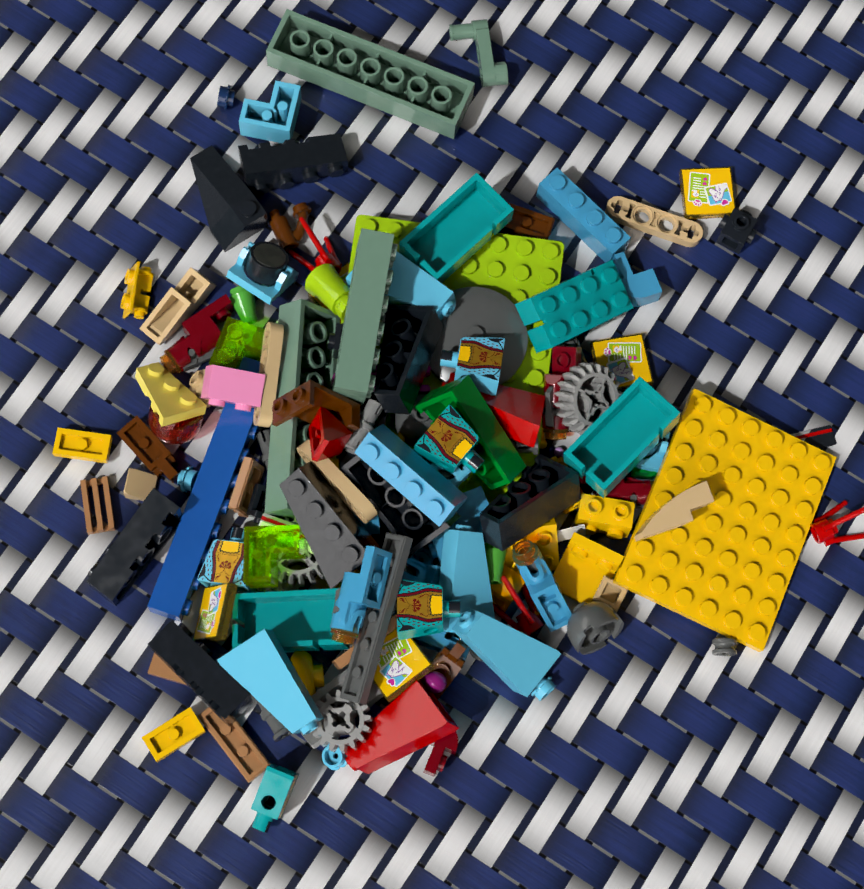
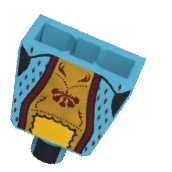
M463 337L460 340L459 352L442 350L440 366L456 368L454 381L469 375L479 392L496 396L505 338Z
M233 527L229 541L219 539L213 541L197 579L206 588L227 584L226 591L256 593L259 553L251 544L246 543L248 530Z

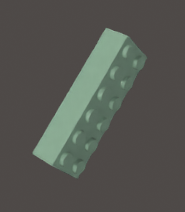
M361 228L357 243L332 391L360 404V406H363L366 398H371L374 390L376 375H371V372H375L380 355V349L375 347L379 346L383 336L385 323L380 322V320H384L389 296L384 294L388 295L389 286H391L393 270L389 269H392L398 244H393L394 234Z

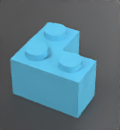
M275 80L270 103L244 98L239 118L240 135L278 143H284L285 140L292 139L302 100L301 85Z

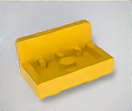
M583 493L581 494L574 526L585 524L586 534L588 535L602 533L607 534V537L611 539L627 538L632 529L635 503Z

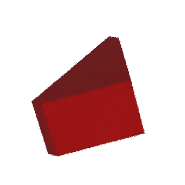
M321 406L309 426L312 460L316 462L341 454L353 434L333 414Z

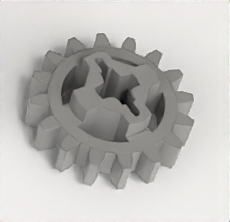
M337 690L336 697H332L327 693V701L325 703L320 700L317 701L318 706L321 707L319 711L323 719L317 722L319 727L313 733V736L316 739L322 737L319 744L323 747L329 744L331 752L335 753L339 747L340 751L344 754L347 753V746L357 750L356 742L358 740L363 743L366 742L363 734L364 732H372V729L366 725L373 721V717L366 715L370 710L367 704L361 706L359 703L340 698L341 690ZM345 703L343 707L333 708L337 704ZM359 714V726L356 728L355 718ZM327 715L328 725L324 728V719ZM334 715L343 718L350 728L348 729L340 725ZM342 735H350V736H351V737H349V738H347V739H344V740H335V739H338V738H339L340 736H342Z

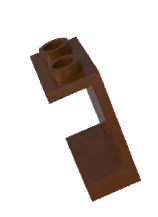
M309 380L273 401L272 425L277 427L293 417H298L311 424L321 406L333 414L351 432H354L360 428V404Z

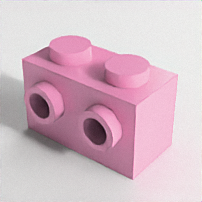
M208 365L205 369L201 398L208 399L209 405L225 407V403L235 404L236 410L251 412V408L261 406L265 374L218 365Z

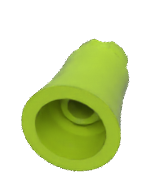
M322 264L308 275L305 281V290L321 301L335 315L344 320L349 287L332 264Z

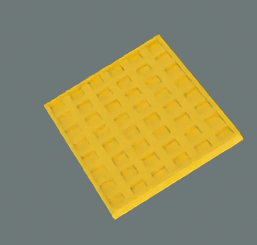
M694 388L687 399L613 583L730 639H735L751 649L762 652L837 457ZM707 481L714 502L703 508L691 511L694 519L692 522L655 536L635 541L634 536L657 509L685 490Z

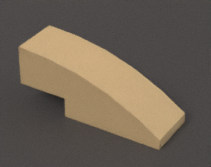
M190 267L175 288L171 287L139 329L158 345H162L182 326V322L190 318L216 285L198 270Z
M707 481L685 490L657 509L634 536L635 541L637 542L692 522L694 519L691 511L703 508L714 502Z

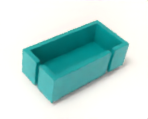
M476 173L399 242V253L415 265L420 266L422 270L440 283H443L491 239L492 233L496 235L512 220L514 209Z
M613 260L593 267L515 304L524 326L540 320L544 323L527 331L536 353L553 348L634 308Z
M639 377L563 453L564 463L577 471L581 478L586 475V483L601 497L605 498L658 444L659 437L663 439L677 425L681 412Z
M339 588L232 594V619L239 624H245V629L239 624H232V650L264 629L273 630L285 652L320 651V647L324 650L349 649L350 633L330 628L335 594Z

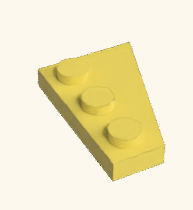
M159 362L136 369L135 378L144 395L150 398L153 412L158 413L161 427L205 414L207 405Z

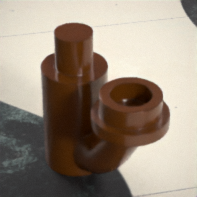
M306 202L299 203L293 207V216L295 219H298L297 227L294 231L286 216H281L278 209L272 210L269 213L272 219L270 222L272 231L279 245L286 252L298 247L306 232L299 220L300 217H304L307 222L308 215L312 211Z

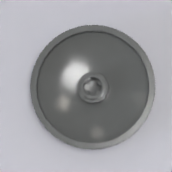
M464 287L453 290L456 307L448 317L444 316L441 320L443 329L429 364L431 372L441 382L449 381L451 372L455 373L456 368L440 366L442 350L459 352L460 340L463 337L505 338L498 383L503 385L520 368L528 344L527 328L524 326L516 306L504 295L488 288Z

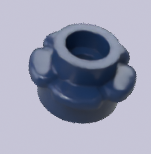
M229 84L228 87L220 86L217 106L224 107V110L227 109L228 105L233 106L235 91L230 90L231 85Z

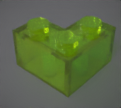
M227 317L209 365L239 369L243 356L260 361L265 329Z
M299 525L244 527L243 583L250 588L278 587L279 560L306 559V538Z

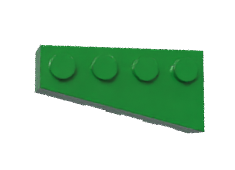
M469 375L431 390L414 406L420 414L424 411L433 421L430 423L431 425L448 405H451L480 438L474 450L485 461L475 473L491 490L511 483L526 467Z

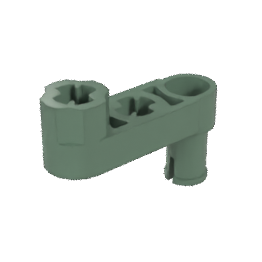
M487 19L472 20L471 23L449 24L450 41L471 38L475 41L482 87L507 85L508 70L506 62L494 63Z

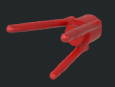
M300 217L299 220L320 253L315 259L316 267L327 263L332 264L339 274L342 264L338 260L327 236L324 237L328 254L304 217ZM289 250L288 253L310 271L316 268L299 254Z
M844 500L821 517L814 519L813 523L810 524V531L814 540L818 544L824 542V545L827 547L834 543L864 539V533L834 536L838 533V525L864 513V507L836 520L828 519L848 504L847 500Z
M503 575L501 579L522 613L516 617L518 621L516 623L493 603L494 612L512 628L529 636L544 625L540 620L542 617L537 611L526 585L524 584L521 589L529 606L528 609L507 577Z

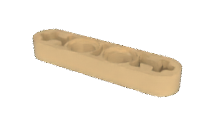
M622 196L612 197L606 205L605 213L615 223L685 247H695L703 236L702 227L695 221ZM616 205L621 206L619 214L614 212ZM629 208L633 209L630 218H627ZM644 212L649 220L646 223H640L635 219V214ZM664 220L672 223L673 229L671 231H664L660 228L659 223ZM678 225L682 226L679 235L675 234L678 229ZM689 230L694 231L692 239L687 237Z
M268 322L265 326L259 373L265 374L261 406L254 408L253 423L255 426L269 428L272 424L273 401L276 400L284 335L283 324Z
M309 439L297 447V451L304 462L307 464L311 461L344 503L363 523L367 524L377 516L378 513L373 504L329 458L318 462L312 460Z

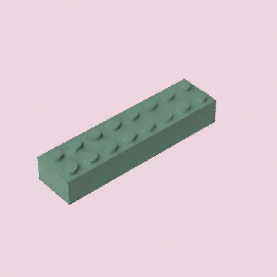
M286 9L266 50L267 66L452 139L455 138L473 99L475 83L289 9Z
M304 299L280 305L278 323L283 324L284 335L276 399L309 380L332 390L330 384L333 383L332 377L336 370L337 359L332 358L333 349H328L329 335L330 333H335L336 323H340V318L331 310ZM293 417L277 427L271 424L264 512L280 518L286 516L291 521H294L295 516L279 484L299 467L306 464L299 455L297 447L307 439L310 440V423L298 417Z

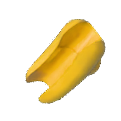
M295 651L291 656V661L306 689L312 696L316 693V687L325 686L323 664L313 665L311 654L306 651Z

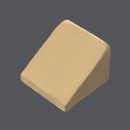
M129 468L124 488L125 498L144 501L153 488L156 489L158 477L144 471Z
M604 575L592 600L594 602H604L617 612L628 590L614 584L613 579Z

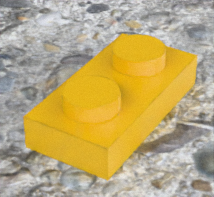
M57 427L52 454L56 457L108 464L113 438L108 434Z
M189 707L143 736L142 739L158 763L206 731L192 708Z

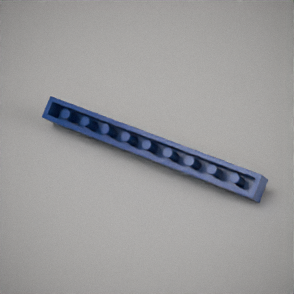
M243 356L239 370L259 373L260 361ZM225 403L147 607L150 612L182 622L184 615L188 616L193 605V600H190L193 590L198 591L201 585L197 580L198 575L210 550L212 540L218 539L221 532L222 524L219 521L222 514L228 513L230 492L235 487L239 474L238 471L244 457H249L250 449L247 448L250 439L255 440L259 430V426H255L253 423L254 408H251V412L235 409V404Z

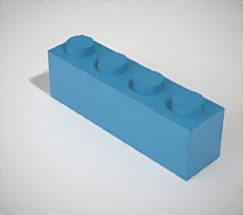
M558 167L539 183L536 197L604 262L612 260L615 254L627 250L631 237Z
M384 424L371 430L354 452L439 527L451 519L468 498Z

